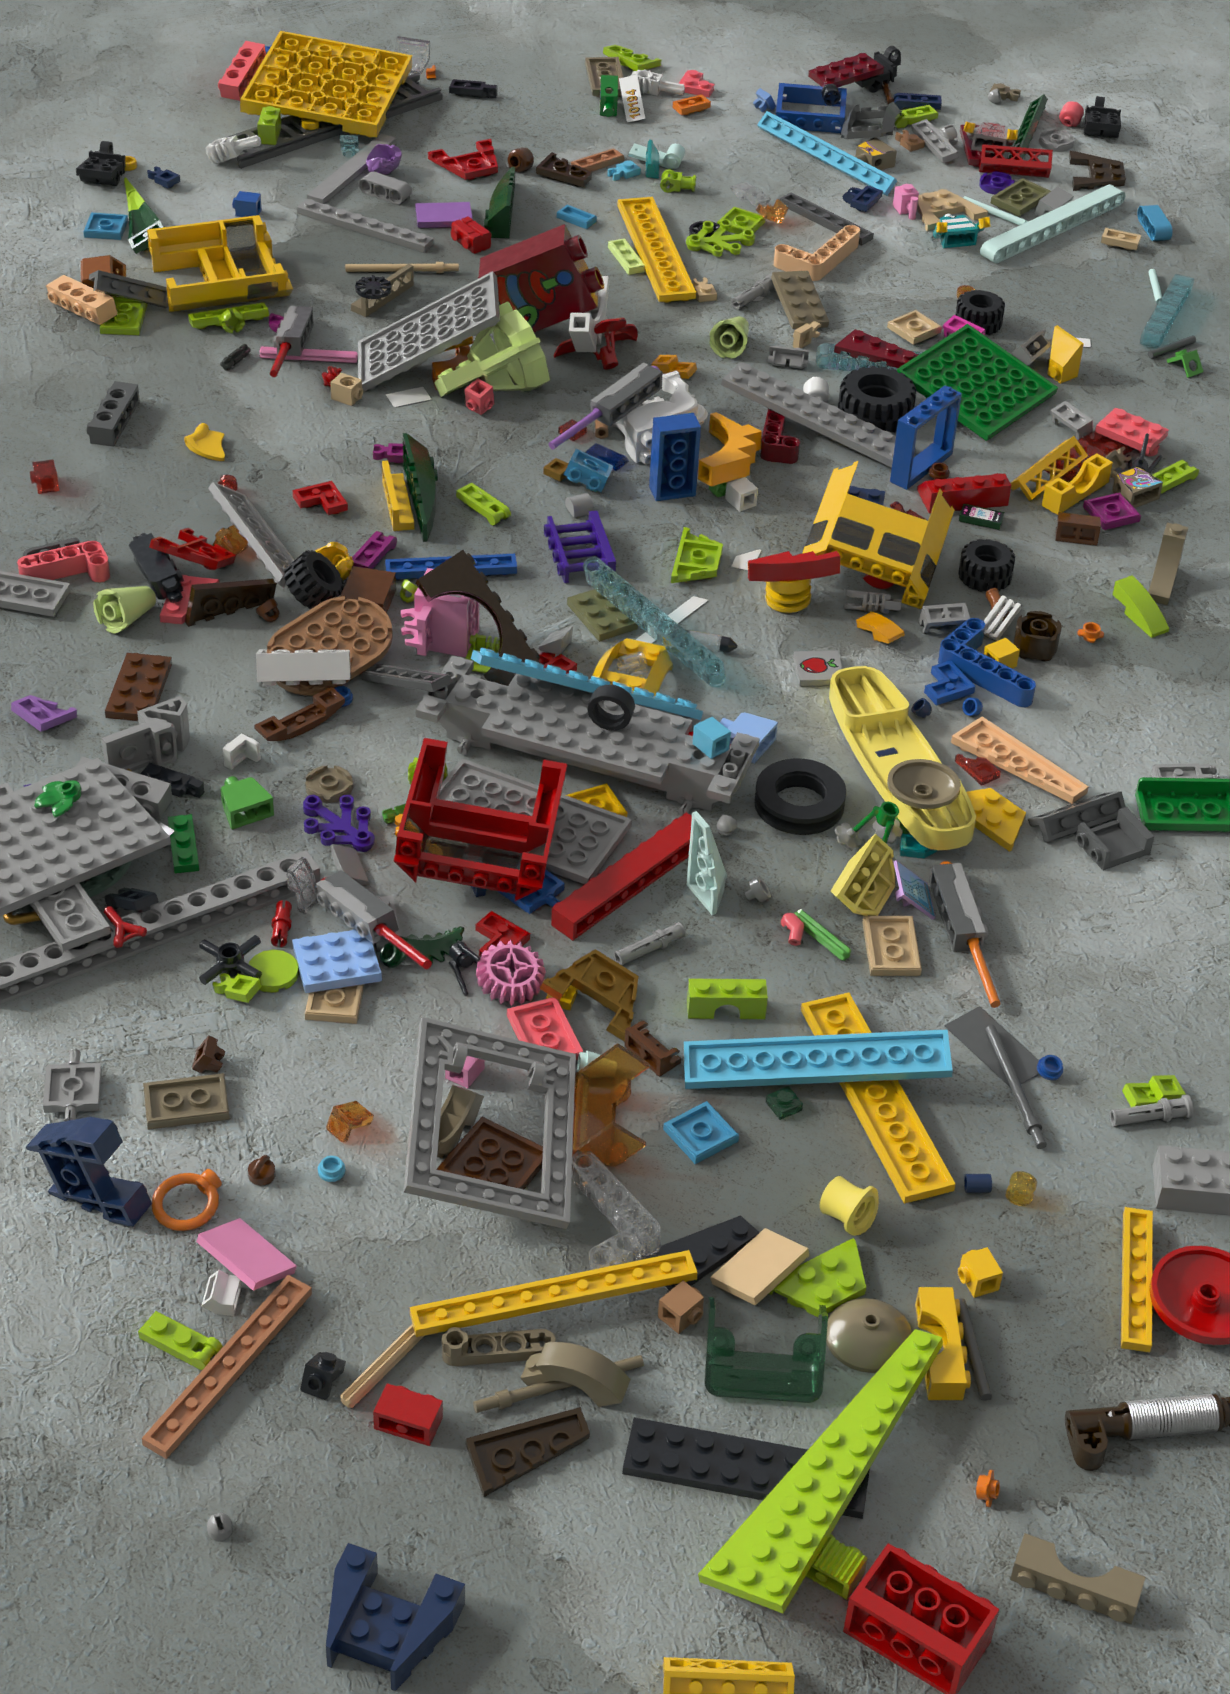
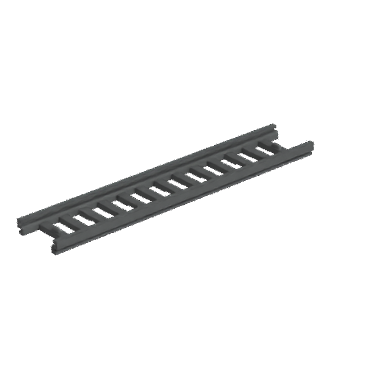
M418 73L408 76L396 93L404 99L398 100L394 97L386 112V119L443 100V95L440 92L441 88L438 87L427 91L417 85L420 80ZM405 88H410L412 91H414V92L417 93L418 95L413 96L412 94H410L409 92H407V91L404 90V89H405ZM290 115L281 118V132L288 136V139L284 140L279 136L276 145L261 144L258 146L259 149L254 150L250 148L243 150L244 154L237 157V162L240 164L238 166L242 169L347 132L342 131L343 125H328L324 121L319 122L317 129L306 130L302 127V118ZM295 126L304 133L299 135L289 127ZM254 127L228 137L236 135L238 140L255 135L258 136V128Z

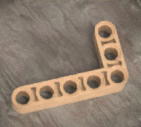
M855 225L845 226L813 254L789 245H777L774 253V266L786 272L808 271L812 281H819L858 248L860 228Z

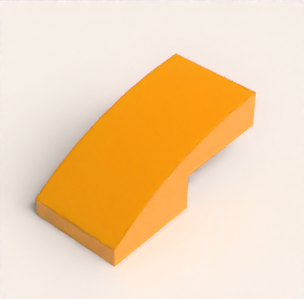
M659 355L651 363V366L658 367L663 374L678 371L682 379H689L697 370L696 363L678 362L677 355Z
M870 612L856 619L857 628L871 631L876 641L889 644L905 636L904 631L897 624L878 613Z

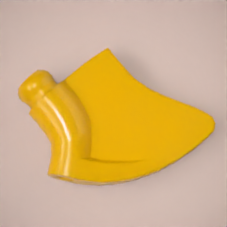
M200 423L193 434L184 437L186 446L192 452L216 461L225 460V454L221 445L224 433L209 430L207 424Z

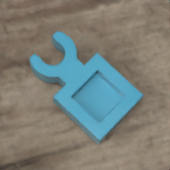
M631 160L624 161L621 164H617L616 168H609L607 176H613V181H617L621 177L627 179L640 175L641 168Z

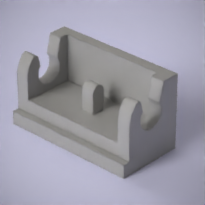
M1057 186L1039 201L1034 215L1042 216L1047 211L1055 210L1072 201L1074 196Z
M1067 401L1050 410L1052 422L1057 425L1059 420L1076 432V439L1079 442H1082L1083 434H1085L1087 439L1093 437V420Z
M966 603L929 605L922 607L919 624L924 626L923 633H928L932 626L963 624L966 620L970 619Z

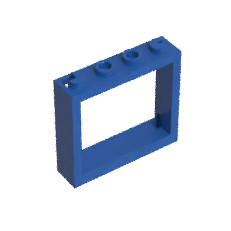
M779 83L776 116L803 130L841 133L845 122L847 88H838L841 101L834 106L840 107V115L782 110V102L829 105H826L821 94L823 87Z
M944 385L898 420L890 477L891 483L908 490L929 473V469L934 463H942L953 454L962 396L961 392ZM937 415L933 443L914 457L917 430Z

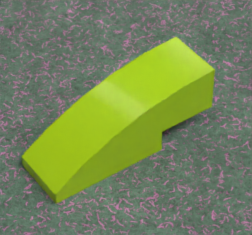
M1133 575L1115 581L1112 595L1126 607L1124 614L1151 638L1169 632V626L1158 605Z

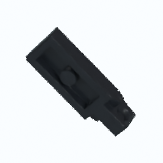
M453 79L449 86V93L458 96L471 95L473 97L487 96L488 98H496L498 86L489 85L482 81Z
M149 763L140 773L141 775L171 783L172 795L180 798L186 794L201 798L205 793L203 781L153 763Z

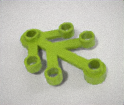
M728 219L721 220L720 227L711 237L705 236L713 231L714 223L704 221L703 227L698 234H693L686 238V245L689 250L699 251L703 249L716 257L723 255V249L730 251L733 255L740 254L741 245L739 243L729 244L727 242L740 241L745 246H751L755 242V234L751 229H745L741 234L723 235L731 229V221Z

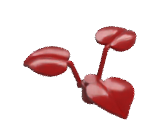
M625 318L606 319L597 323L594 327L595 334L605 333L607 346L600 348L599 354L597 351L593 353L597 360H601L603 368L606 370L615 368L619 364L615 353V341H637V327L634 324H626ZM572 339L559 344L553 355L554 359L562 354L576 351Z

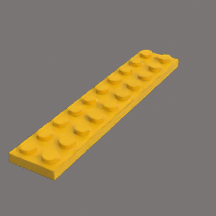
M654 198L618 199V209L638 255L645 265V271L658 301L668 303L671 301L696 299L695 288Z
M850 993L801 1004V1012L814 1036L871 1033ZM898 1080L839 1082L904 1204L955 1190L956 1184Z

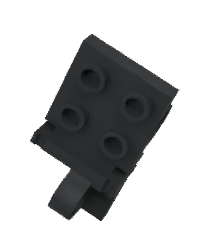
M889 46L884 54H880L879 51L874 53V60L884 67L883 74L855 83L875 93L882 87L883 81L887 84L890 81L894 82V78L897 77V66L901 65V52L894 46Z
M1096 96L1095 106L1089 107L1087 105L1085 109L1084 135L1099 136L1100 130H1103V137L1118 138L1121 130V109L1104 108L1105 97Z
M101 141L99 151H89V157L76 168V175L80 177L82 182H100V184L117 186L120 181V175L125 174V155L114 154L113 143Z

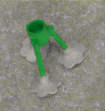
M887 801L882 803L880 807L874 806L872 812L856 826L851 827L846 822L842 823L841 826H837L835 833L838 843L845 845L848 850L859 847L861 845L859 830L874 816L877 818V821L872 826L875 834L886 844L894 843L896 838L902 836V829L899 827L900 822L896 819L899 814L898 806Z

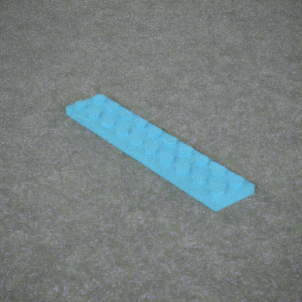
M481 648L480 651L473 650L471 659L480 665L591 693L600 686L610 685L609 681L600 677L591 676V679H588V676L583 675V673L569 670V674H566V671L560 667L547 665V668H544V665L529 659H525V663L521 662L522 659L503 653V656L500 657L499 653L486 648ZM613 681L612 685L622 687L630 693L635 704L698 720L702 718L703 711L697 708V704L689 700L678 698L676 702V699L669 695L656 692V696H654V693L639 687H635L633 691L632 687Z
M948 1030L684 1042L685 1089L952 1077L953 1072Z

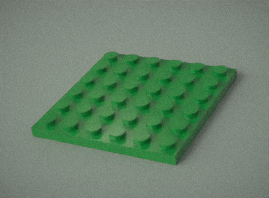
M966 324L897 369L898 373L902 372L907 378H910L916 387V391L926 398L930 397L944 385L961 392L958 421L985 441H988L1055 395L1058 387L969 324Z

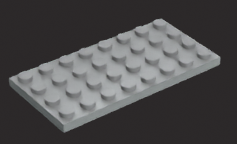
M492 271L358 341V378L362 379L363 392L375 388L381 382L388 381L401 372L408 371L412 366L423 363L436 354L443 353L447 348L460 344L470 336H476L480 331L495 326L500 321L498 284L495 273Z
M461 759L442 782L438 799L532 816L539 786ZM562 794L546 870L582 884L588 883L591 878L596 876L632 827V819ZM542 851V852H540V853H538V854H536V855L544 856V851Z

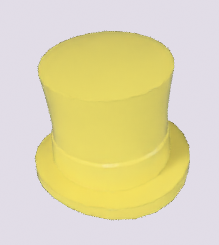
M837 1176L827 1185L822 1194L820 1211L842 1221L847 1233L854 1236L861 1235L871 1227L875 1220L879 1203L878 1191L873 1186H868L865 1189L859 1188L842 1176Z

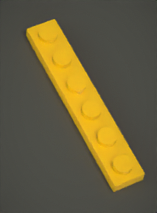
M1125 1207L1123 1212L1121 1348L1150 1352L1152 1347V1302L1149 1289L1152 1278L1153 1211Z

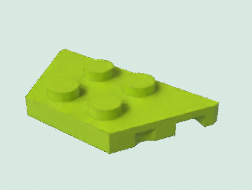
M684 527L671 575V583L717 577L723 544L710 540L702 534L697 537L690 533L689 528Z
M852 1238L799 1265L768 1294L772 1295L776 1292L788 1298L787 1303L797 1308H803L807 1313L818 1318L829 1314L847 1301L865 1295L866 1283L856 1240Z

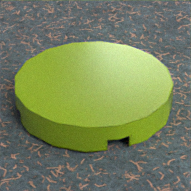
M282 950L263 951L256 954L248 963L262 972L260 978L262 987L259 989L262 992H279V989L284 987L286 990L297 981L299 975L297 960L291 954Z

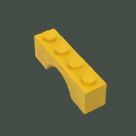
M1097 453L1083 462L1080 471L1069 483L1058 477L1045 485L1042 506L1057 515L1058 512H1064L1109 483L1113 462Z
M919 1287L915 1304L918 1328L942 1337L944 1348L936 1356L925 1375L928 1400H963L965 1389L970 1388L971 1377L970 1371L965 1370L964 1364L967 1363L966 1346H961L964 1332L963 1323L958 1322L957 1316L960 1315L959 1299L954 1298L953 1287Z

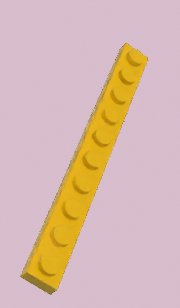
M687 1250L410 1307V1317L415 1335L420 1337L445 1332L453 1327L464 1328L677 1284L682 1281L697 1280L698 1272L691 1253Z

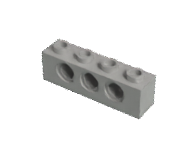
M82 757L76 766L84 764L92 759ZM103 763L153 818L161 819L172 801L171 783Z

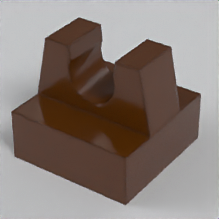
M208 1035L197 1048L192 1066L193 1070L202 1073L206 1069L217 1073L222 1068L223 1063L220 1060L225 1056L226 1051L217 1046L218 1039Z

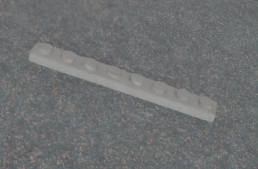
M306 199L297 207L298 214L424 253L434 244V238L423 233H416L390 223L380 222L377 219L367 218L361 214L348 212L345 209H338L328 204L315 202L312 199Z

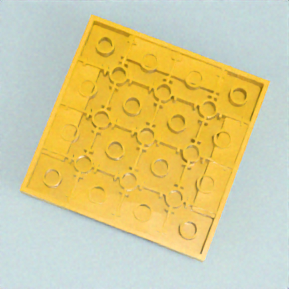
M280 31L240 99V112L249 115H260L263 107L273 106L280 108L282 115L314 119L318 122H330L334 125L340 124L343 125L342 131L377 138L386 120V112L400 85L404 84L412 69V55Z

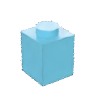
M710 717L694 725L692 744L712 759L729 750L731 731L714 717Z

